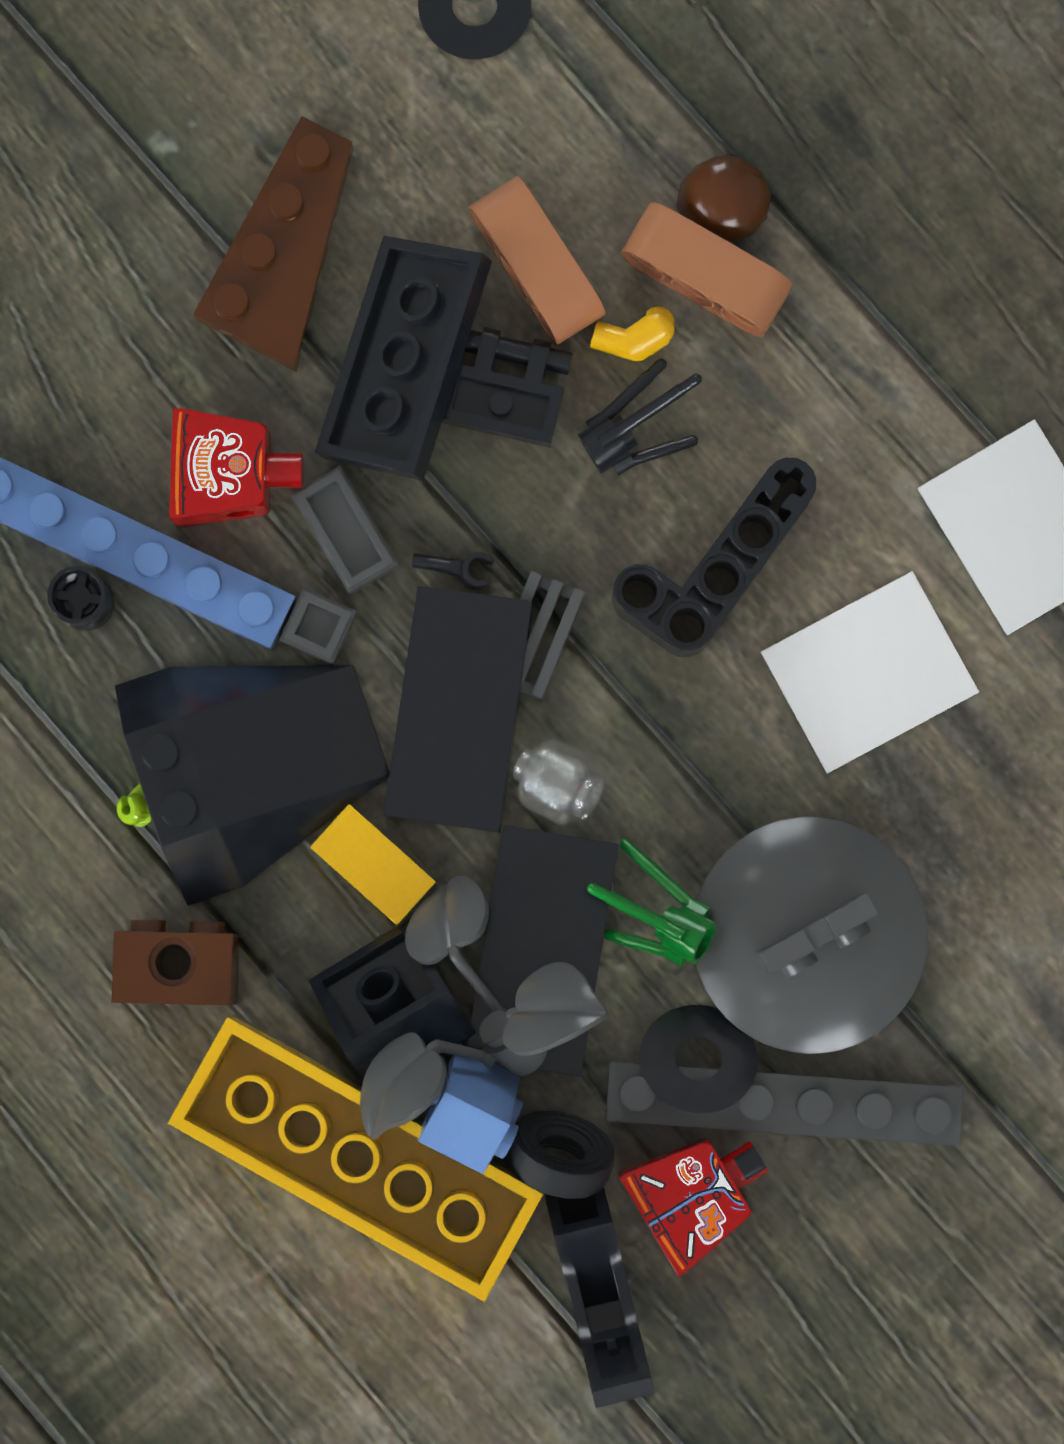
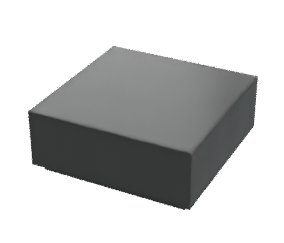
M303 588L282 633L280 642L330 665H335L358 613L351 608Z

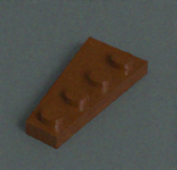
M301 116L193 313L194 318L202 324L297 372L301 356L300 349L306 326L309 325L314 305L313 299L320 271L323 270L327 255L333 221L337 216L354 149L352 141Z

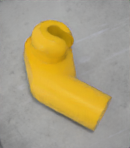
M656 306L647 310L646 316L627 329L598 320L590 348L631 361H643L669 344L675 331L674 316L668 309Z

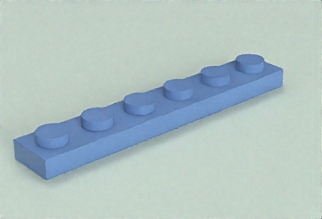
M0 457V523L273 651L297 601L296 596Z

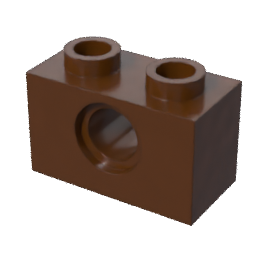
M131 920L130 931H114L111 1003L237 1005L239 934H226L225 922L189 921V933L166 932V921ZM175 945L185 948L191 958V966L188 973L178 980L170 978L162 967L163 955L170 947Z

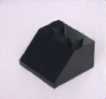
M409 919L308 980L345 1055L363 1080L375 1056L388 1043L406 1033H416L424 1040L426 1046L437 1039L460 1044L476 1034L436 963L423 965L414 960L408 953L405 944V934L410 922Z

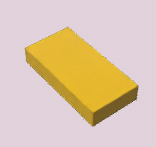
M350 804L346 806L310 846L315 853L397 926L437 883Z

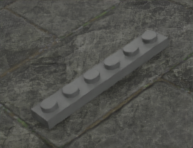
M609 1061L605 1121L961 1147L964 1087L757 1072L748 1092L735 1104L716 1112L691 1113L677 1109L661 1100L647 1084L640 1063ZM677 1066L681 1073L694 1080L709 1079L720 1070Z

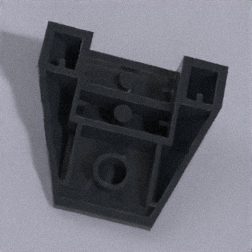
M353 665L168 667L115 685L124 737L162 851L188 906L245 887L274 862L299 846L303 840L337 817L348 804H354L387 779L390 774Z

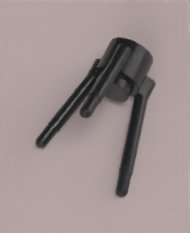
M660 358L602 412L587 420L586 424L589 428L579 433L578 437L599 472L602 474L613 467L619 476L636 465L696 446L698 444V437L690 435L631 454L629 452L630 449L638 445L631 430L702 382L701 375L698 373L691 375L626 419H623L621 415L614 418L666 368L667 361Z

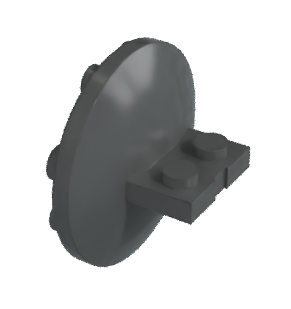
M818 817L791 818L765 825L752 831L731 846L714 864L700 888L697 901L711 908L707 918L716 922L717 929L707 952L695 964L699 978L706 993L723 1016L743 1033L763 1044L785 1051L808 1054L827 1053L854 1046L869 1039L892 1022L904 1009L920 981L927 955L928 925L925 907L918 887L905 865L892 850L870 833L842 821Z

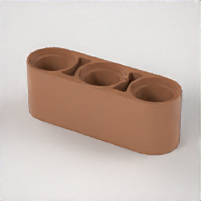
M514 177L468 206L470 215L483 238L547 336L556 346L606 315L603 304L594 288L520 177Z
M651 202L647 206L620 252L622 258L640 272L739 329L759 337H763L793 288L792 282L772 266L676 211L658 203Z

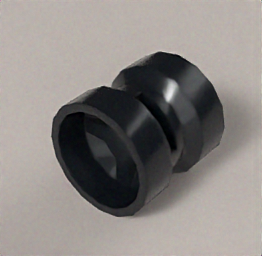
M82 566L67 567L58 572L51 580L47 591L48 604L52 612L71 628L80 631H92L103 626L112 616L115 607L114 594L110 586L94 571Z

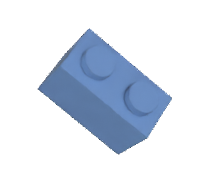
M452 1055L446 1065V1078L443 1089L438 1098L426 1110L418 1142L484 1174L494 1155L501 1159L506 1156L517 1134L519 1126L515 1122L523 1106V1101L516 1098L520 1076H516L496 1064L486 1067L480 1061Z

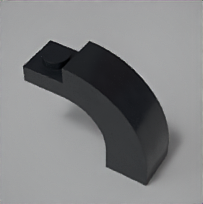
M604 1187L599 1193L586 1198L565 1199L544 1194L595 1407L600 1408L655 1394Z

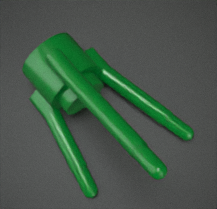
M622 839L620 841L621 849L683 907L678 909L670 906L660 916L596 883H590L587 886L588 893L656 928L655 937L662 940V943L612 929L605 930L604 938L623 946L663 956L680 966H683L685 961L697 964L707 952L716 933V922L707 918L711 908L689 895L629 839Z

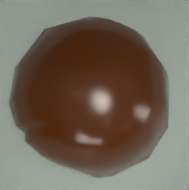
M729 155L715 156L693 167L680 183L677 208L684 217L732 243L752 236L767 219L771 194L768 182L763 179L762 172L751 163L740 157Z

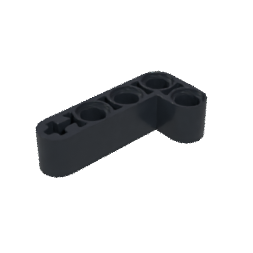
M788 457L780 459L771 465L682 588L648 565L635 564L625 568L618 575L613 587L612 603L616 613L631 626L675 656L691 657L699 654L708 645L806 510L816 491V477L813 469L806 462L798 458ZM789 478L795 479L799 483L795 491L796 494H790L776 514L768 507L779 490V482L784 484ZM747 522L762 524L768 531L769 543L761 548L746 546L739 537V527ZM714 568L726 569L734 576L736 588L730 594L716 595L706 587L704 575ZM633 581L646 582L653 588L655 600L645 608L632 607L624 600L623 588ZM681 614H689L695 617L701 624L702 636L690 643L677 640L672 635L670 629L671 620Z

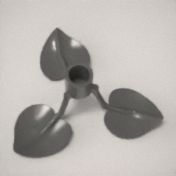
M455 876L449 879L447 884L440 885L420 904L407 926L405 944L410 956L423 965L438 963L449 954L454 965L491 1009L492 1013L483 1020L479 1029L483 1048L480 1050L438 1039L433 1040L426 1046L424 1040L412 1032L406 1033L388 1043L372 1060L365 1074L361 1089L360 1109L366 1133L374 1140L385 1131L415 1119L438 1098L446 1078V1063L439 1055L440 1053L477 1060L486 1067L492 1066L497 1060L514 1075L526 1076L538 1069L546 1057L547 1050L572 1040L609 1018L608 1010L595 995L585 976L573 965L566 962L550 963L529 975L517 990L515 997L516 1007L507 1010L499 1003L464 959L460 947L469 945L482 936L489 919V904L486 894L469 877Z

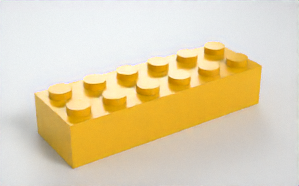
M236 1016L227 1017L168 1124L485 1302L541 1200L543 1192L528 1186L513 1171L493 1160L490 1161L484 1174H481L418 1142L423 1121L418 1118L385 1131L376 1140L372 1139L366 1133L360 1109L361 1086Z

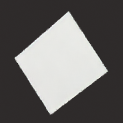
M1035 419L917 488L1006 635L1011 634L1064 602V466Z
M913 571L761 651L827 774L979 693Z

